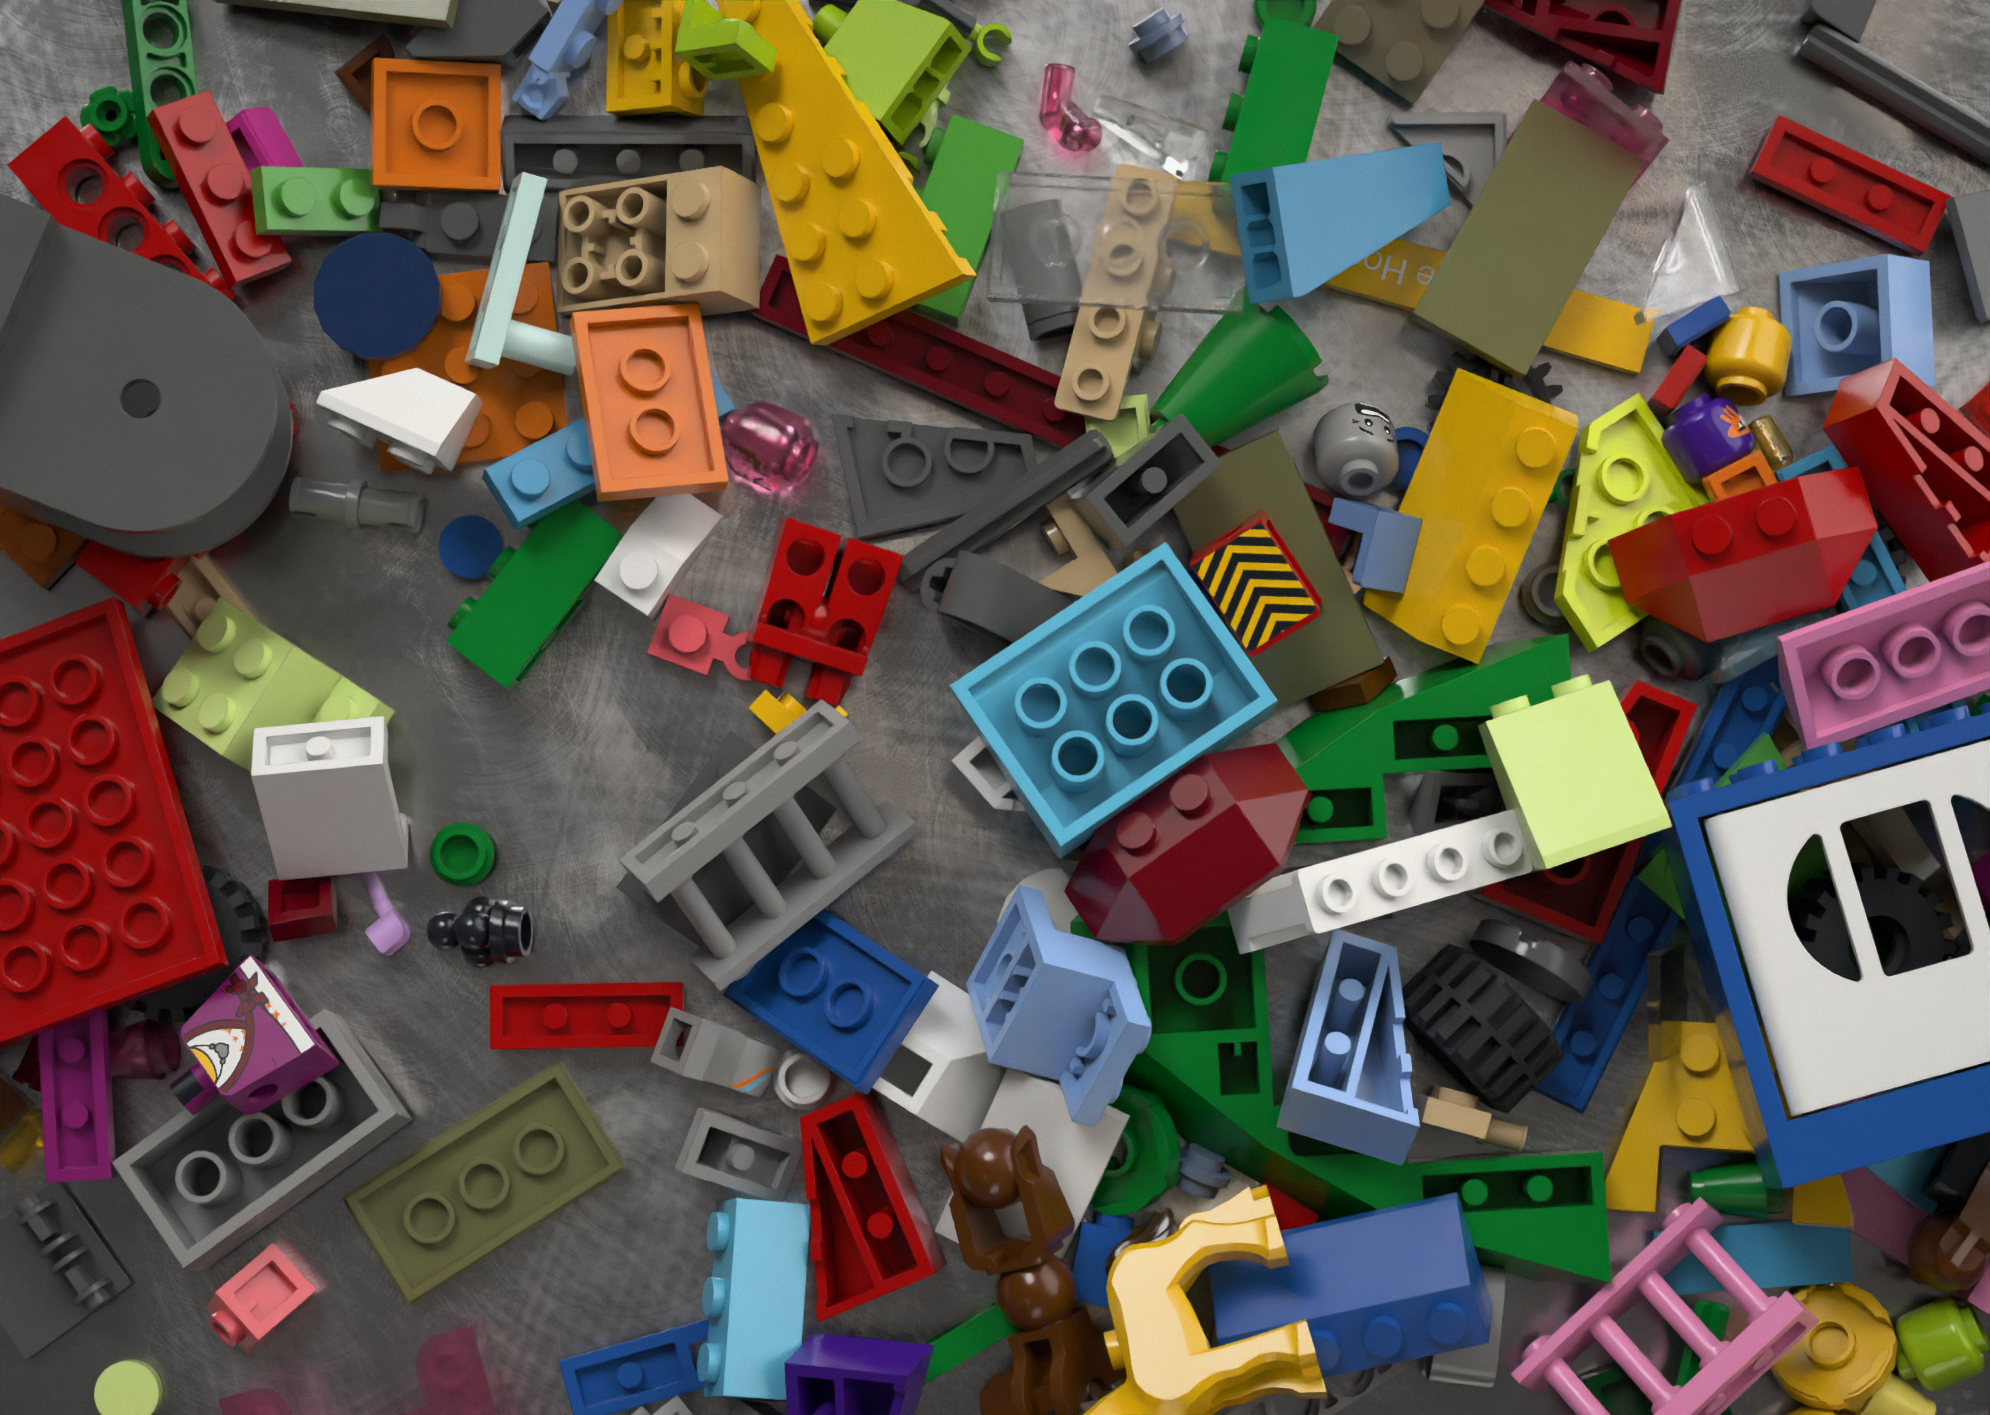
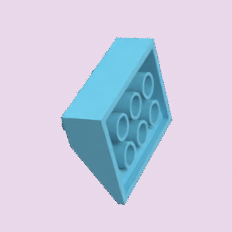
M1166 542L949 685L953 695L1019 801L1059 859L1092 838L1096 829L1203 754L1220 752L1272 717L1278 702Z

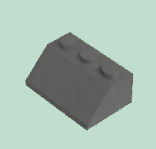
M730 730L663 824L758 749ZM807 785L797 791L793 797L819 835L837 808ZM772 812L744 833L743 839L775 886L789 877L802 859ZM719 853L692 876L693 881L725 927L755 904L722 853ZM628 873L625 874L616 888L701 947L705 944L670 893L657 903Z

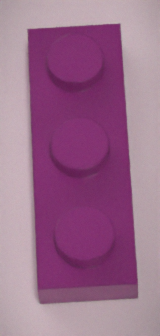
M107 1010L38 1034L46 1183L117 1177L116 1168L112 1164L116 1160L108 1016Z

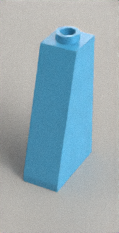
M1441 142L1229 175L1250 304L1304 296L1450 206Z

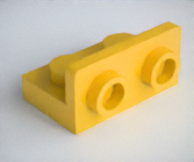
M624 0L614 13L607 15V113L622 117L674 111L688 117L703 116L704 96L708 90L709 80L674 53L685 0Z

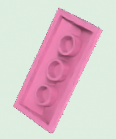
M1990 561L1777 637L1779 682L1805 751L1833 742L1846 741L1990 689Z

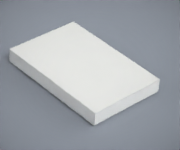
M1007 1068L980 1129L989 1127L1008 1128L1018 1134L1022 1126L1027 1125L1036 1134L1042 1164L1054 1171L1075 1221L1073 1233L1062 1240L1064 1247L1054 1253V1255L1064 1260L1130 1116L1107 1105L1095 1127L1072 1122L1058 1080ZM952 1191L934 1232L959 1243L949 1207L954 1194ZM1022 1201L1005 1209H994L1005 1235L1008 1237H1016L1019 1234L1030 1236Z

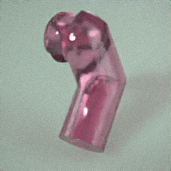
M1058 63L1045 64L1039 119L1042 126L1061 147L1069 151L1081 150L1089 152L1094 150L1102 139V127L1096 118H1088L1085 112L1072 101L1076 68Z

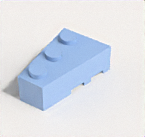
M1339 929L1332 931L1317 970L1276 1127L1402 1166L1420 1128L1418 1109L1413 1107L1410 1077L1413 1071L1411 1056L1406 1054L1403 1031L1405 1010L1396 947Z

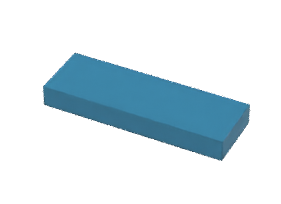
M1792 1219L1719 1225L1710 1233L1759 1288L1854 1281L1849 1228L1795 1225L1792 1223ZM1663 1230L1652 1231V1241L1659 1234H1661ZM1692 1252L1685 1256L1663 1277L1678 1295L1727 1291Z

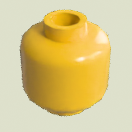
M1743 307L1737 310L1736 314L1729 315L1730 318L1711 330L1706 353L1707 357L1705 359L1707 363L1704 366V377L1710 386L1716 389L1718 397L1728 398L1734 405L1756 406L1766 401V398L1774 396L1783 389L1791 353L1792 336L1784 325L1774 320V315L1771 312L1758 307Z

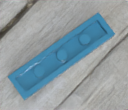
M710 369L720 424L732 418L736 408ZM585 418L485 468L482 479L515 531L596 489Z

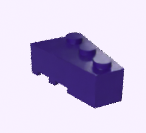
M813 1333L784 1362L787 1415H915L935 1345Z

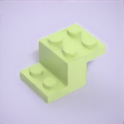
M219 597L208 616L203 620L198 631L152 699L154 708L220 755L250 772L252 769L254 728L379 716L385 717L387 725L395 713L394 709L342 674L275 633L222 597Z

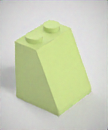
M1589 674L1551 686L1554 699L1530 706L1527 695L1490 707L1493 716L1492 720L1478 725L1506 809H1513L1515 811L1533 864L1531 872L1546 870L1672 827L1667 810L1610 680L1592 686Z

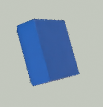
M1719 294L1665 327L1657 337V341L1668 357L1671 355L1675 357L1688 344L1693 346L1709 336L1712 329L1730 318L1731 311Z

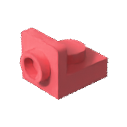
M272 1243L214 1293L206 1305L207 1311L212 1315L209 1317V1323L223 1342L230 1347H235L238 1344L245 1353L249 1354L261 1343L265 1336L306 1302L316 1289L278 1247Z

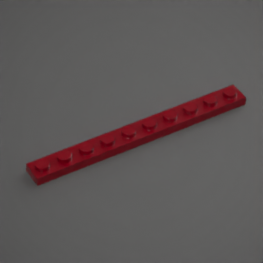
M776 254L760 290L759 309H752V316L809 340L788 259ZM906 309L824 346L1020 432L1030 434L1032 437L1060 449H1063L1086 433L1084 416L1060 411L1054 404L1061 379L1060 376ZM1149 415L1150 425H1152L1154 423V420L1152 416ZM1220 445L1210 448L1216 456L1230 451ZM1304 482L1333 548L1339 557L1350 529L1329 523L1328 521L1334 497H1340Z

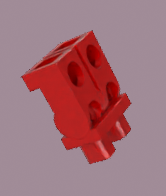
M789 517L780 518L772 541L774 545L763 585L756 602L752 623H750L745 639L746 642L753 644L749 655L747 678L776 688H782L793 656L813 663L803 696L817 701L822 699L829 705L839 706L850 686L852 676L863 675L868 660L867 656L875 639L904 555L850 537L841 539V534ZM834 563L835 565L830 577V581L825 596H823L832 565Z

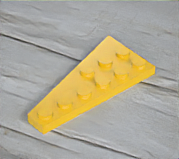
M716 0L719 12L723 16L749 23L754 27L757 34L777 49L773 73L738 78L810 343L826 346L977 277L967 259L958 257L944 234L948 230L937 213L928 211L913 188V176L865 102L857 101L843 79L847 75L837 59L828 56L812 32L814 24L798 0Z

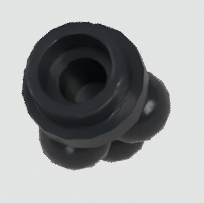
M479 896L466 904L463 914L460 916L448 911L435 914L428 921L426 933L428 940L435 948L446 951L454 949L460 944L462 945L461 952L466 962L473 967L485 968L495 962L498 964H510L514 961L515 957H527L531 951L533 941V920L531 911L527 906H516L513 900L499 899L495 901L490 897Z

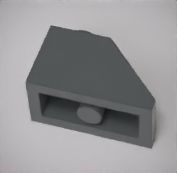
M1178 414L1114 459L1069 498L1068 501L1107 549L1124 548L1129 546L1223 463L1184 415Z

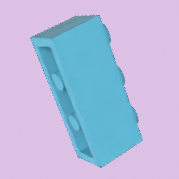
M743 1198L717 1202V1212H712L710 1215L706 1237L708 1249L714 1251L712 1277L706 1279L702 1293L703 1314L709 1316L708 1343L701 1345L697 1361L699 1381L705 1382L704 1397L787 1402L784 1362L802 1345L810 1204Z

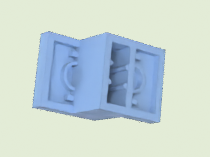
M1019 885L966 982L988 1061L991 1064L1059 1080L1071 1121L1095 1127L1107 1105L1114 1103L1118 1098L1123 1084V1077L1136 1054H1141L1147 1047L1151 1035V1021L1147 1016L1137 987L1136 978L1133 976L1124 948L1055 930V924L1050 917L1042 891Z

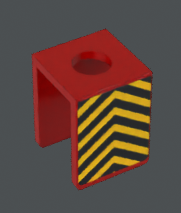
M1264 508L1203 546L1192 555L1189 563L1249 656H1257L1320 615L1319 606L1322 602L1320 595Z

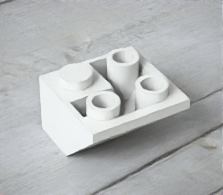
M414 368L321 391L316 404L331 416L327 425L338 430L337 433L370 449L373 448L377 439L389 444L387 452L396 456V460L431 475L435 465L452 472L483 402L473 392L419 368Z
M931 970L928 978L940 986L872 1088L934 1127L964 1143L970 1134L980 1130L1007 1071V1067L989 1063L969 994Z

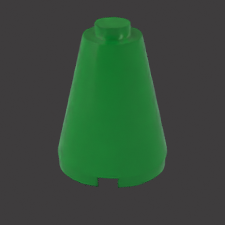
M1246 286L1234 296L1150 408V414L1154 423L1149 426V431L1153 433L1178 414H1183L1206 444L1212 448L1319 393L1329 384L1328 374L1315 375L1314 369L1322 363V360L1310 340L1295 321L1278 304L1269 312L1258 303L1250 304Z

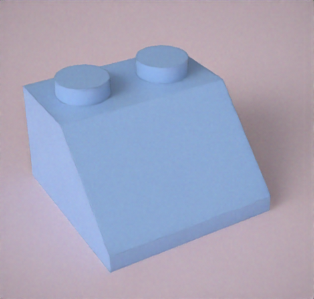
M1883 254L1779 272L1781 324L1785 326L1792 336L1791 353L1784 385L1785 397H1835L1841 379L1893 358H1897L1930 388L1936 387L1929 261Z

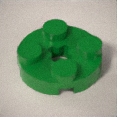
M1122 1084L1116 1101L1108 1104L1130 1116L1120 1137L1127 1145L1128 1155L1125 1156V1164L1121 1166L1118 1157H1111L1090 1202L1096 1206L1091 1209L1105 1215H1126L1153 1205L1166 1191L1172 1189L1178 1183L1180 1177L1179 1138L1174 1122L1166 1111L1164 1100L1158 1093L1152 1090H1140L1128 1084Z

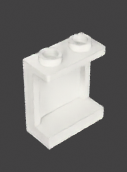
M384 716L254 728L251 778L279 880L407 868L408 821L404 813H399L389 771L388 730Z

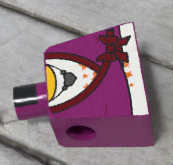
M250 955L241 962L181 1027L180 1037L198 1062L169 1086L182 1105L193 1115L220 1094L227 1102L245 1115H252L329 1072L340 1062L276 974L253 955Z

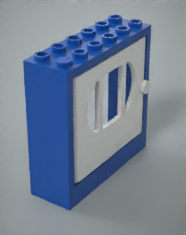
M1990 702L1980 705L1982 714L1970 717L1968 707L1962 706L1928 717L1929 719L1918 722L1919 732L1907 735L1904 724H1898L1867 733L1865 737L1855 740V750L1843 753L1840 742H1833L1803 751L1801 755L1791 758L1794 766L1779 771L1776 759L1737 770V773L1729 775L1730 785L1715 789L1711 777L1673 788L1674 791L1666 793L1668 802L1664 806L1672 827L1661 830L1659 833L1765 1188L1786 1189L1990 1132V1064L1835 1108L1814 1112L1820 1108L1990 1061V929L1951 804V797L1953 795L1959 796L1982 806L1990 812V740L1726 813V811L1990 737ZM1918 801H1925L1929 806L1970 941L1971 952L1968 955L1893 976H1886L1882 970L1840 826L1843 822ZM1715 815V817L1705 819L1703 822L1791 1116L1802 1113L1806 1114L1788 1119V1121L1698 819ZM1812 835H1817L1822 844L1861 974L1858 982L1834 974L1818 963L1800 942L1790 920L1787 903L1789 875L1799 851Z

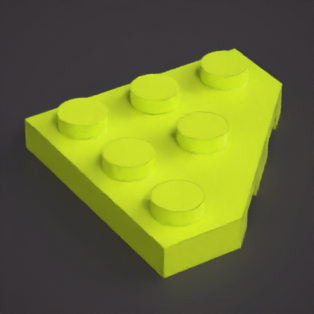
M1639 392L1591 422L1581 430L1554 601L1589 653L1649 615L1625 602L1607 540L1670 514L1712 502L1701 485L1688 484L1662 444L1663 427Z

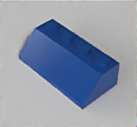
M1457 1192L1280 1231L1290 1264L1287 1266L1268 1269L1262 1264L1245 1260L1220 1261L1208 1266L1217 1339L1220 1346L1306 1319L1322 1378L1489 1343L1493 1306Z

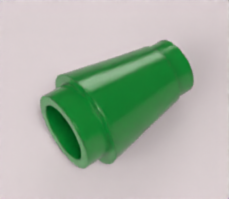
M1756 1158L1705 1169L1701 1172H1690L1692 1204L1701 1197L1720 1214L1768 1220V1214L1784 1213L1783 1189L1764 1187Z

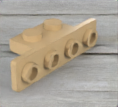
M1125 163L1117 167L1054 401L1055 406L1060 411L1105 422H1115L1119 415L1129 374L1135 373L1140 375L1144 358L1153 360L1157 353L1162 323L1155 321L1160 298L1169 299L1171 297L1178 273V262L1171 260L1172 252L1165 241L1180 187V181L1176 175Z

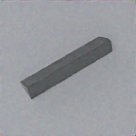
M507 115L504 117L501 127L504 190H510L513 179L522 172L548 179L545 190H566L716 166H724L756 183L757 146L748 116L688 117L682 115H632L618 117L616 115H553L549 119L541 120L535 115Z

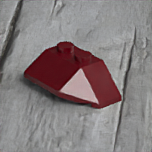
M1276 743L1203 754L1096 829L1064 892L1097 941L1107 944L1121 942L1137 945L1176 946L1285 869L1298 834L1303 810L1307 809L1312 794Z

